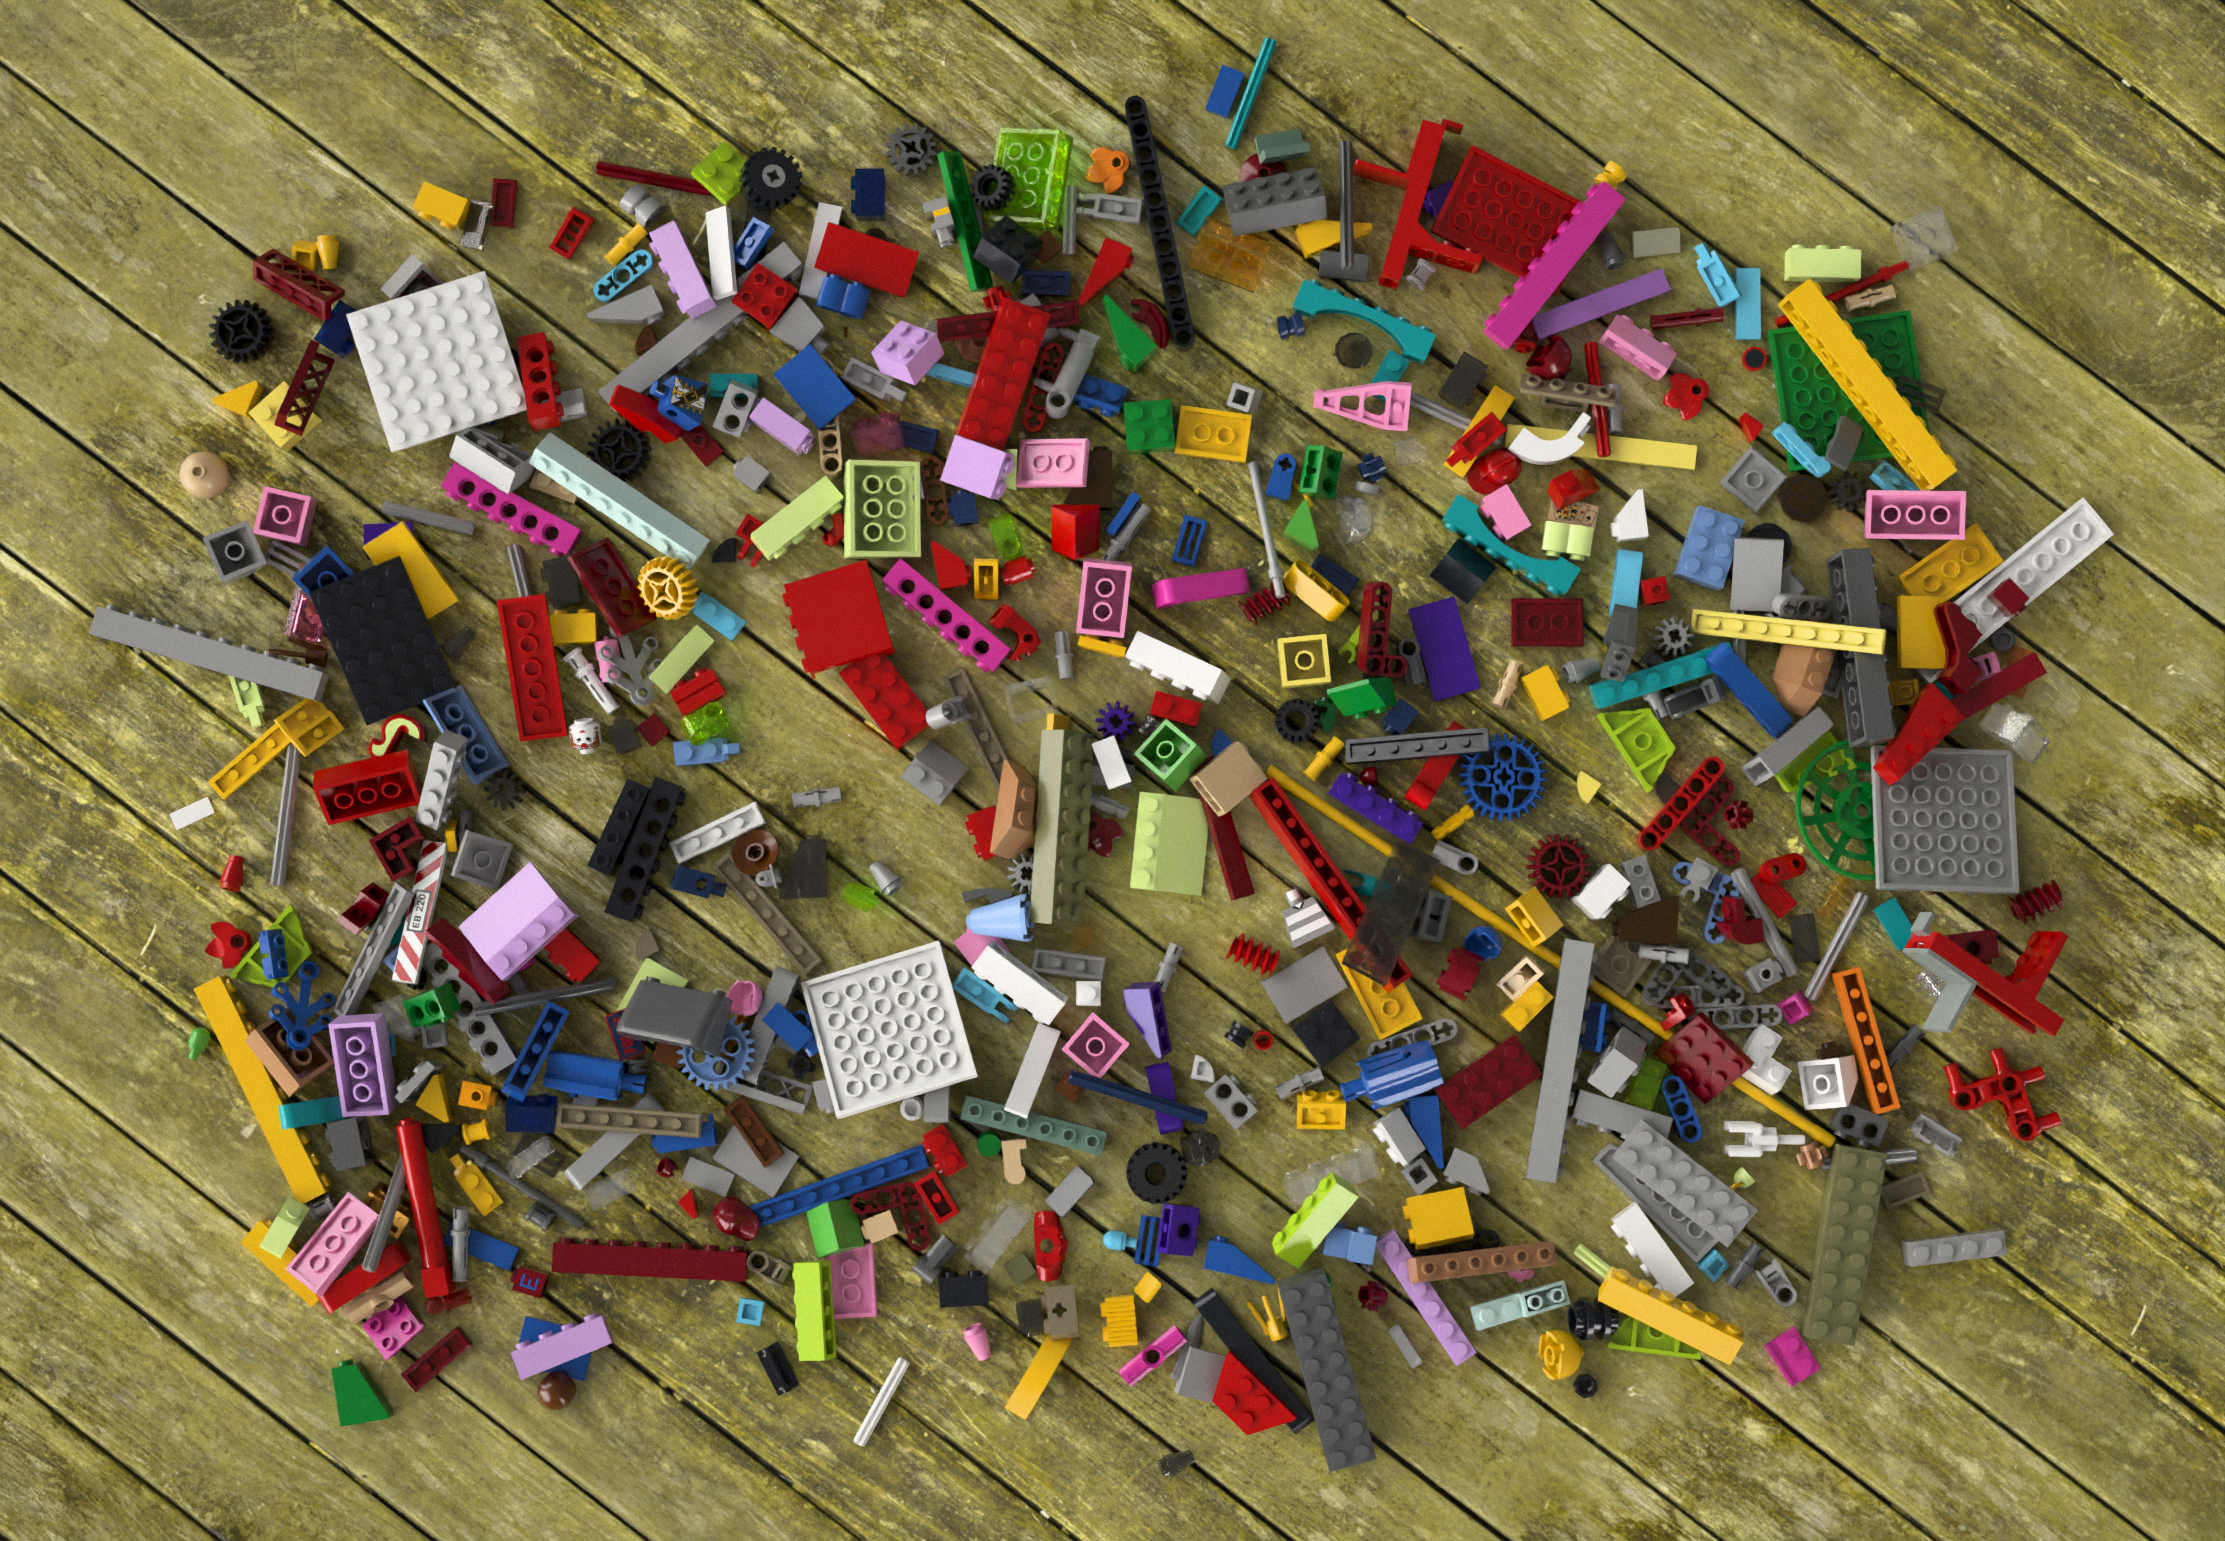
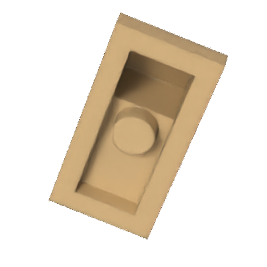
M1526 955L1496 985L1514 1001L1538 980L1545 971L1529 955Z

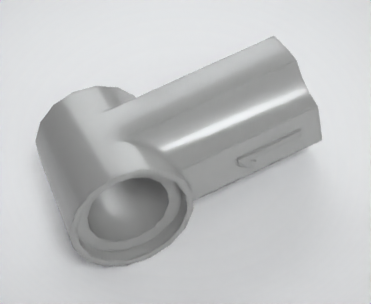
M1440 840L1437 841L1430 857L1431 860L1455 870L1463 876L1472 875L1478 868V859L1475 855L1466 853ZM1464 858L1472 860L1473 869L1469 871L1463 870L1460 866L1461 860Z

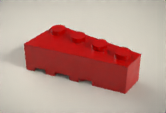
M1932 682L1919 691L1916 700L1908 709L1902 723L1897 727L1894 735L1895 738L1888 742L1873 769L1890 786L1911 770L1965 717Z

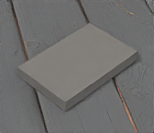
M1735 537L1730 610L1774 612L1772 610L1773 600L1781 593L1784 539Z
M1324 946L1261 982L1285 1024L1348 987Z
M733 1125L712 1159L774 1197L800 1155L777 1141L785 1154L764 1168L735 1125Z

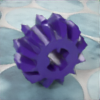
M1116 701L1115 709L1113 710L1110 703L1106 704L1108 713L1103 709L1099 710V713L1104 718H1096L1095 721L1097 723H1104V725L1097 728L1098 732L1107 730L1103 735L1104 739L1113 734L1116 740V735H1120L1121 740L1125 741L1124 731L1129 735L1133 734V731L1127 726H1136L1135 721H1128V719L1135 716V713L1125 714L1129 708L1127 704L1122 710H1119L1120 702ZM1113 716H1119V720L1123 721V724H1118L1119 728H1113V724L1109 723L1110 718L1113 720Z

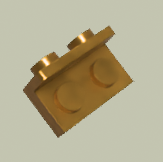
M379 1182L369 1192L364 1201V1204L378 1215H380L389 1186ZM401 1196L389 1234L397 1240L402 1236L413 1218L411 1202Z

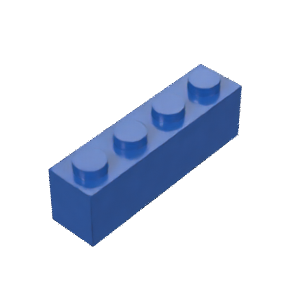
M550 1001L547 1002L508 1075L501 1092L523 1102L570 1011Z

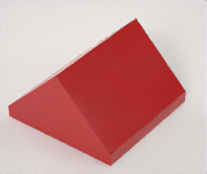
M1051 505L1053 551L1073 560L1099 551V505Z

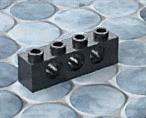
M627 778L588 862V867L605 875L614 876L635 831L651 788Z

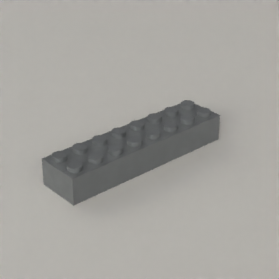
M1870 548L1843 549L1826 559L1834 624L1883 629L1879 621L1881 607L1876 598L1878 584L1873 575L1875 561L1873 555H1871ZM1885 649L1883 655L1837 650L1849 747H1870L1894 739L1896 724L1892 721L1893 701L1889 697L1888 691L1890 677L1886 673L1885 668L1887 661Z
M1324 1268L1276 1280L1329 1471L1333 1472L1376 1460V1454Z

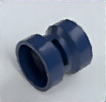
M1300 312L1293 313L1289 319L1284 315L1277 317L1281 340L1289 339L1290 334L1297 337L1305 336L1303 319Z

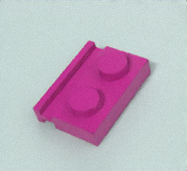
M1794 1326L1775 1337L1769 1343L1764 1344V1347L1790 1387L1795 1386L1798 1382L1803 1381L1821 1369Z

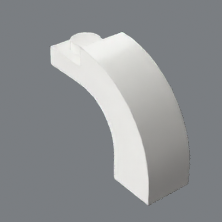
M1583 412L1565 436L1552 441L1540 439L1526 428H1523L1507 450L1519 459L1531 464L1551 465L1559 463L1571 457L1585 443L1577 436L1583 437L1591 427L1587 424L1591 417Z

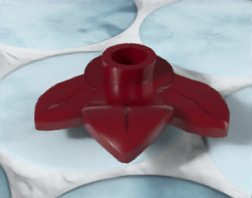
M1090 813V821L1095 820L1097 827L1095 829L1089 828L1087 852L1093 849L1098 855L1108 858L1112 852V839L1123 837L1124 832L1121 826L1113 819H1103L1097 813Z

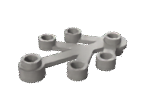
M609 626L611 636L618 639L611 626ZM627 634L619 638L625 660L614 654V649L609 645L602 646L598 651V657L602 661H608L618 667H612L606 672L605 679L607 682L615 683L628 691L634 704L646 706L654 698V692L651 688L653 682L648 677L656 669L654 664L660 665L663 660L654 659L650 663V672L644 681L640 672L651 652H654L658 647V641L655 637H647L642 643V650L638 657L635 658ZM647 642H651L653 644V648L649 647L647 645ZM603 650L608 651L610 656H605ZM619 669L628 673L631 676L632 682L621 677ZM611 672L616 674V679L610 676ZM639 690H642L646 696H641Z

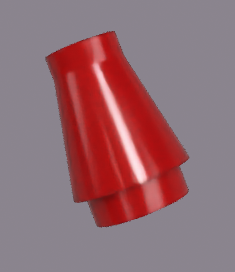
M229 855V860L219 880L221 889L240 892V887L243 886V857Z

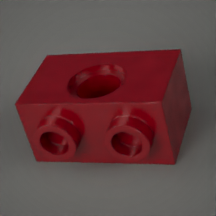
M1995 929L1944 935L1965 951L1966 946L1970 942L1973 943L1976 948L1973 956L1984 964H1993L1992 959L1999 958Z

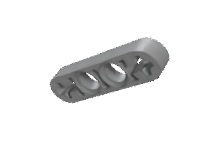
M1716 985L1717 989L1724 988L1723 985ZM1732 985L1729 993L1733 988L1734 992L1738 993V998H1734V1002H1731L1730 998H1721L1723 1003H1719L1720 997H1715L1711 1003L1704 1002L1702 993L1705 990L1700 986H1673L1671 988L1674 990L1673 997L1678 995L1681 990L1689 991L1694 1007L1738 1006L1744 1000V992L1737 985ZM1655 987L1653 992L1649 993L1650 999L1657 995L1660 987ZM1663 1000L1662 1004L1655 1006L1656 1008H1675L1671 1005L1670 1000Z
M1772 1004L1695 1009L1697 1013L1702 1011L1707 1017H1710L1708 1011H1712L1711 1021L1719 1029L1758 1027L1762 1024L1765 1026H1775L1780 1023L1783 1015L1781 1009ZM1760 1008L1759 1013H1768L1769 1008H1771L1772 1012H1776L1777 1016L1772 1018V1022H1770L1769 1018H1759L1761 1023H1757L1758 1012L1756 1009ZM1746 1009L1750 1010L1753 1014L1752 1021L1747 1024L1743 1023L1740 1019L1741 1012ZM1720 1011H1725L1729 1015V1021L1725 1025H1720L1716 1021V1015ZM1697 1013L1694 1014L1693 1016H1691L1690 1018H1688V1019H1687V1023H1688L1690 1020H1692V1018L1695 1017V1016L1697 1015Z
M1444 1018L1375 1041L1368 1046L1367 1056H1372L1371 1052L1374 1051V1046L1378 1045L1380 1049L1387 1047L1385 1044L1387 1041H1389L1390 1049H1395L1394 1041L1397 1038H1404L1407 1041V1045L1417 1043L1416 1036L1421 1030L1429 1032V1043L1431 1046L1448 1041L1457 1034V1025L1453 1020ZM1444 1022L1447 1025H1452L1453 1029L1449 1031V1036H1446L1445 1033L1437 1034L1439 1040L1435 1041L1431 1026L1435 1025V1030L1443 1028L1442 1023Z

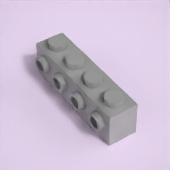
M446 729L434 741L415 819L416 822L438 830L443 823L447 824L450 820L452 803L457 795V783L462 774V763L467 754L468 738Z

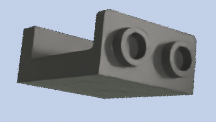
M1619 604L1614 605L1603 638V645H1608L1609 649L1601 669V677L1624 682L1636 646L1638 608Z

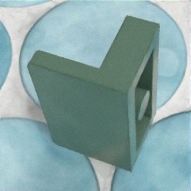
M1299 129L1258 135L1254 138L1260 165L1305 158L1311 151L1309 142L1303 143Z

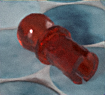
M468 1288L449 1295H443L442 1299L438 1296L430 1297L425 1302V1309L431 1315L441 1313L445 1307L449 1312L452 1308L471 1304L472 1297L471 1295L468 1296L470 1294Z

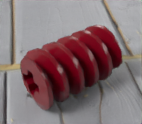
M1271 582V591L1266 587H1262V596L1255 591L1253 593L1254 600L1249 596L1245 597L1246 605L1238 601L1249 622L1251 621L1257 626V617L1265 621L1266 612L1274 616L1273 608L1276 607L1279 611H1283V602L1288 607L1291 606V596L1284 582L1285 597L1276 598L1274 585Z
M2051 880L2050 885L2043 883L2041 888L2038 886L2034 887L2033 893L2030 890H2026L2024 896L2017 894L2015 900L2013 898L2007 899L2012 915L2015 919H2020L2024 925L2027 924L2026 916H2029L2034 921L2036 920L2035 913L2038 912L2041 917H2044L2045 908L2050 913L2054 912L2053 905H2056L2060 910L2063 909L2062 893L2055 880Z

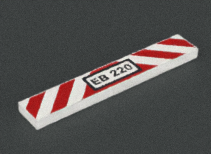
M423 841L412 889L414 895L408 907L392 980L395 982L418 985L428 941L425 933L431 927L448 852L447 843Z

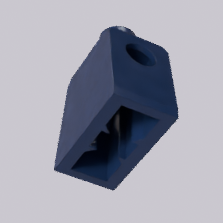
M676 865L670 888L709 899L710 894L723 898L727 884L715 881V875ZM698 879L706 882L703 889L696 887Z

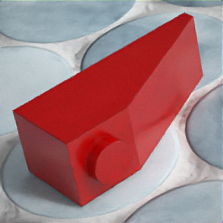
M1105 237L1078 301L1079 308L1083 309L1121 277L1125 268L1128 270L1131 268L1135 257L1131 255V247Z

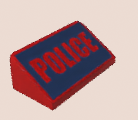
M625 1008L605 1016L620 1061L647 1052L643 1040L642 1042L632 1040L616 1032L618 1021Z

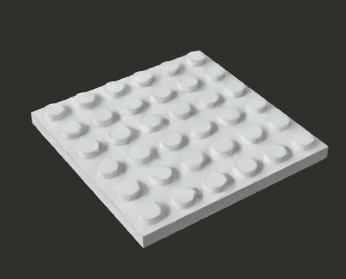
M485 271L346 314L392 453L460 432L467 427H476L527 411L524 388Z
M939 941L801 982L837 1119L978 1077Z

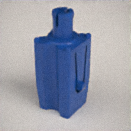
M1426 1040L1401 1046L1357 1061V1066L1361 1068V1078L1341 1083L1340 1089L1345 1102L1367 1095L1368 1099H1371L1373 1102L1372 1109L1375 1110L1417 1096L1444 1084L1434 1051L1429 1041Z
M553 1050L549 1051L543 1086L569 1092V1095L574 1098H578V1094L615 1101L622 1098V1091L643 1095L646 1086L635 1083L647 1084L648 1077L646 1075L626 1073L625 1067L628 1066L626 1061L583 1053Z

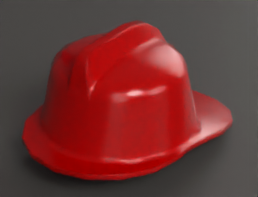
M1504 447L1493 449L1476 459L1467 472L1469 486L1480 494H1491L1504 485L1511 484L1519 477L1522 471L1521 460L1507 449H1504Z

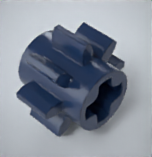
M1373 453L1362 456V463L1357 464L1362 479L1364 481L1370 479L1371 484L1382 480L1381 474L1386 472V468L1381 456L1374 457Z

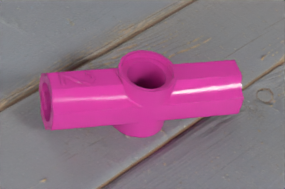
M1174 1324L1152 1343L1146 1345L1141 1352L1123 1365L1118 1372L1126 1383L1132 1387L1151 1370L1160 1366L1167 1357L1188 1340ZM1149 1350H1156L1159 1352L1160 1357L1156 1361H1150L1147 1359L1146 1353Z

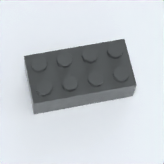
M1316 167L1223 185L1225 208L1233 237L1327 219L1325 194Z

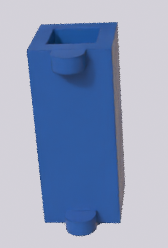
M708 1114V1121L702 1122L701 1138L652 1135V1145L654 1149L657 1148L658 1153L718 1144L713 1114Z

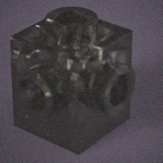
M1198 1129L1192 1131V1135L1180 1138L1184 1162L1194 1166H1205L1211 1164L1212 1160L1220 1158V1142L1216 1134L1208 1132L1206 1129Z

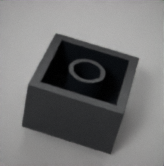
M1005 215L981 237L973 258L1010 284H1013L1036 261L1044 241Z
M1328 1000L1291 1029L1321 1068L1325 1067L1361 1039L1331 1000Z

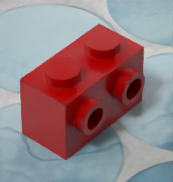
M945 1122L922 1136L924 1141L921 1143L927 1154L932 1153L935 1157L936 1162L933 1164L940 1176L945 1174L947 1178L968 1166L969 1163Z

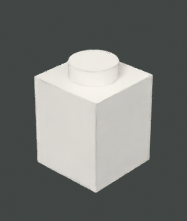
M1076 981V1005L1101 1006V981Z

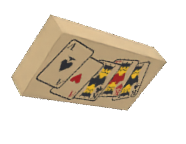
M1551 500L1547 521L1581 525L1595 529L1599 506L1576 502L1558 511Z

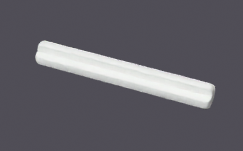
M902 1357L897 1359L854 1438L856 1444L863 1447L866 1445L909 1366V1361Z

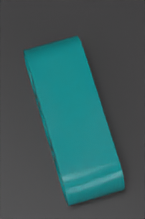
M339 1096L278 1106L282 1130L350 1119V1117L342 1116Z

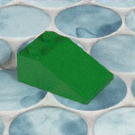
M1106 294L1103 297V308L1120 358L1119 363L1128 372L1132 370L1136 374L1156 355L1157 346Z

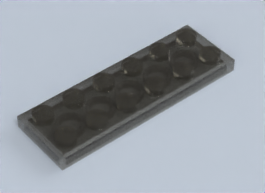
M1400 838L1395 841L1341 964L1383 986L1388 983L1441 860Z

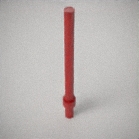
M1904 260L1890 267H1882L1877 270V273L1825 296L1827 301L1830 300L1834 303L1880 281L1884 283L1891 280L1892 276L1909 268L1908 264ZM1786 315L1774 319L1778 328L1791 323Z

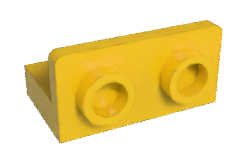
M1306 1090L1302 1093H1297V1129L1345 1130L1346 1102L1342 1092L1335 1090L1328 1092Z

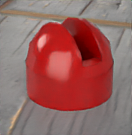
M1262 1029L1255 1033L1253 1040L1258 1049L1267 1050L1272 1046L1273 1037L1269 1031ZM1269 1036V1039L1257 1040V1037Z

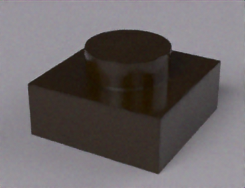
M1836 1041L1822 1043V1048L1815 1049L1817 1059L1822 1060L1846 1054L1844 1045H1836Z

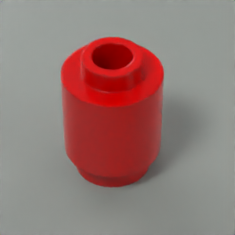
M1025 555L1006 562L1003 567L999 568L1006 586L1009 584L1013 586L1033 578L1032 572L1036 571L1032 559H1026Z

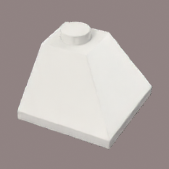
M1855 1055L1798 1062L1805 1110L1849 1106L1858 1081Z

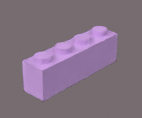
M675 220L650 232L649 235L653 241L649 243L655 256L659 255L662 260L658 264L664 275L668 274L671 279L667 283L673 294L677 293L680 298L676 302L683 314L687 312L691 319H694L718 307L682 230Z
M595 1312L583 1317L585 1321L576 1325L573 1321L561 1326L562 1331L553 1334L551 1330L539 1335V1340L530 1343L528 1339L516 1344L517 1349L512 1351L511 1355L521 1380L613 1343L615 1338L606 1315L598 1316V1313Z

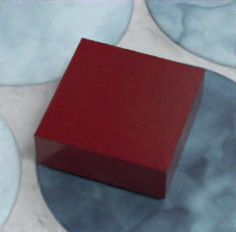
M655 713L636 728L651 747L671 732Z

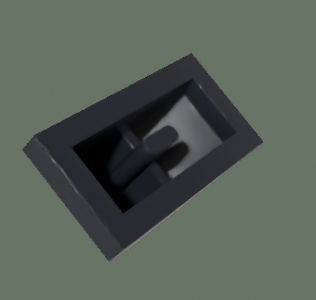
M421 1123L424 1144L432 1154L438 1153L462 1131V1125Z

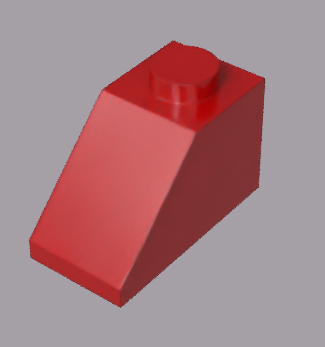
M1572 469L1552 479L1546 492L1558 511L1598 492L1600 488L1588 469Z
M930 542L940 591L969 586L968 580L972 579L970 565L965 566L963 559L937 542Z

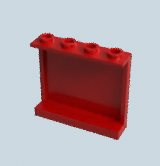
M867 560L784 585L786 593H783L782 597L786 608L790 607L792 615L788 616L792 629H797L799 635L795 637L796 645L799 651L803 650L805 656L804 659H801L805 673L809 672L813 679L816 678V673L885 652L886 656L896 654Z

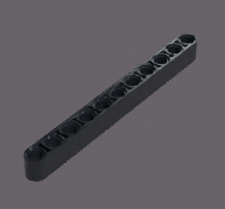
M1137 95L1131 96L1125 102V117L1174 347L1181 352H1186L1193 347L1195 334L1145 100ZM1137 104L1142 110L1139 113H1132L1129 107ZM1142 127L1147 133L1144 136H1137L1134 134V130ZM1147 150L1151 153V157L1149 159H1141L1139 153ZM1147 173H1152L1156 176V180L1154 182H1146L1143 177ZM1152 196H1157L1161 199V203L1153 206L1148 202V199ZM1157 219H1162L1166 222V226L1158 229L1153 225V222ZM1161 242H1167L1170 244L1171 249L1163 252L1158 249V245ZM1166 265H1172L1176 271L1172 275H1167L1163 272V268ZM1171 288H1177L1181 294L1177 298H1172L1167 292ZM1176 311H1182L1186 317L1182 321H1176L1172 315ZM1181 334H1186L1191 340L1187 344H1181L1178 342L1177 337Z

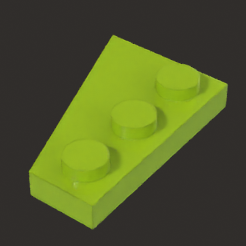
M1830 730L1826 731L1774 775L1786 793L1797 790L1799 780L1805 768L1814 757L1838 742ZM1844 749L1825 757L1813 770L1821 778H1824L1828 773L1830 777L1838 775L1837 770L1833 772L1832 770L1845 764V759L1849 764V770L1857 768L1851 758H1845ZM1807 778L1804 787L1813 783Z

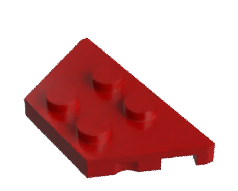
M1231 1349L1227 1352L1212 1401L1246 1435L1292 1422L1297 1418L1298 1415Z

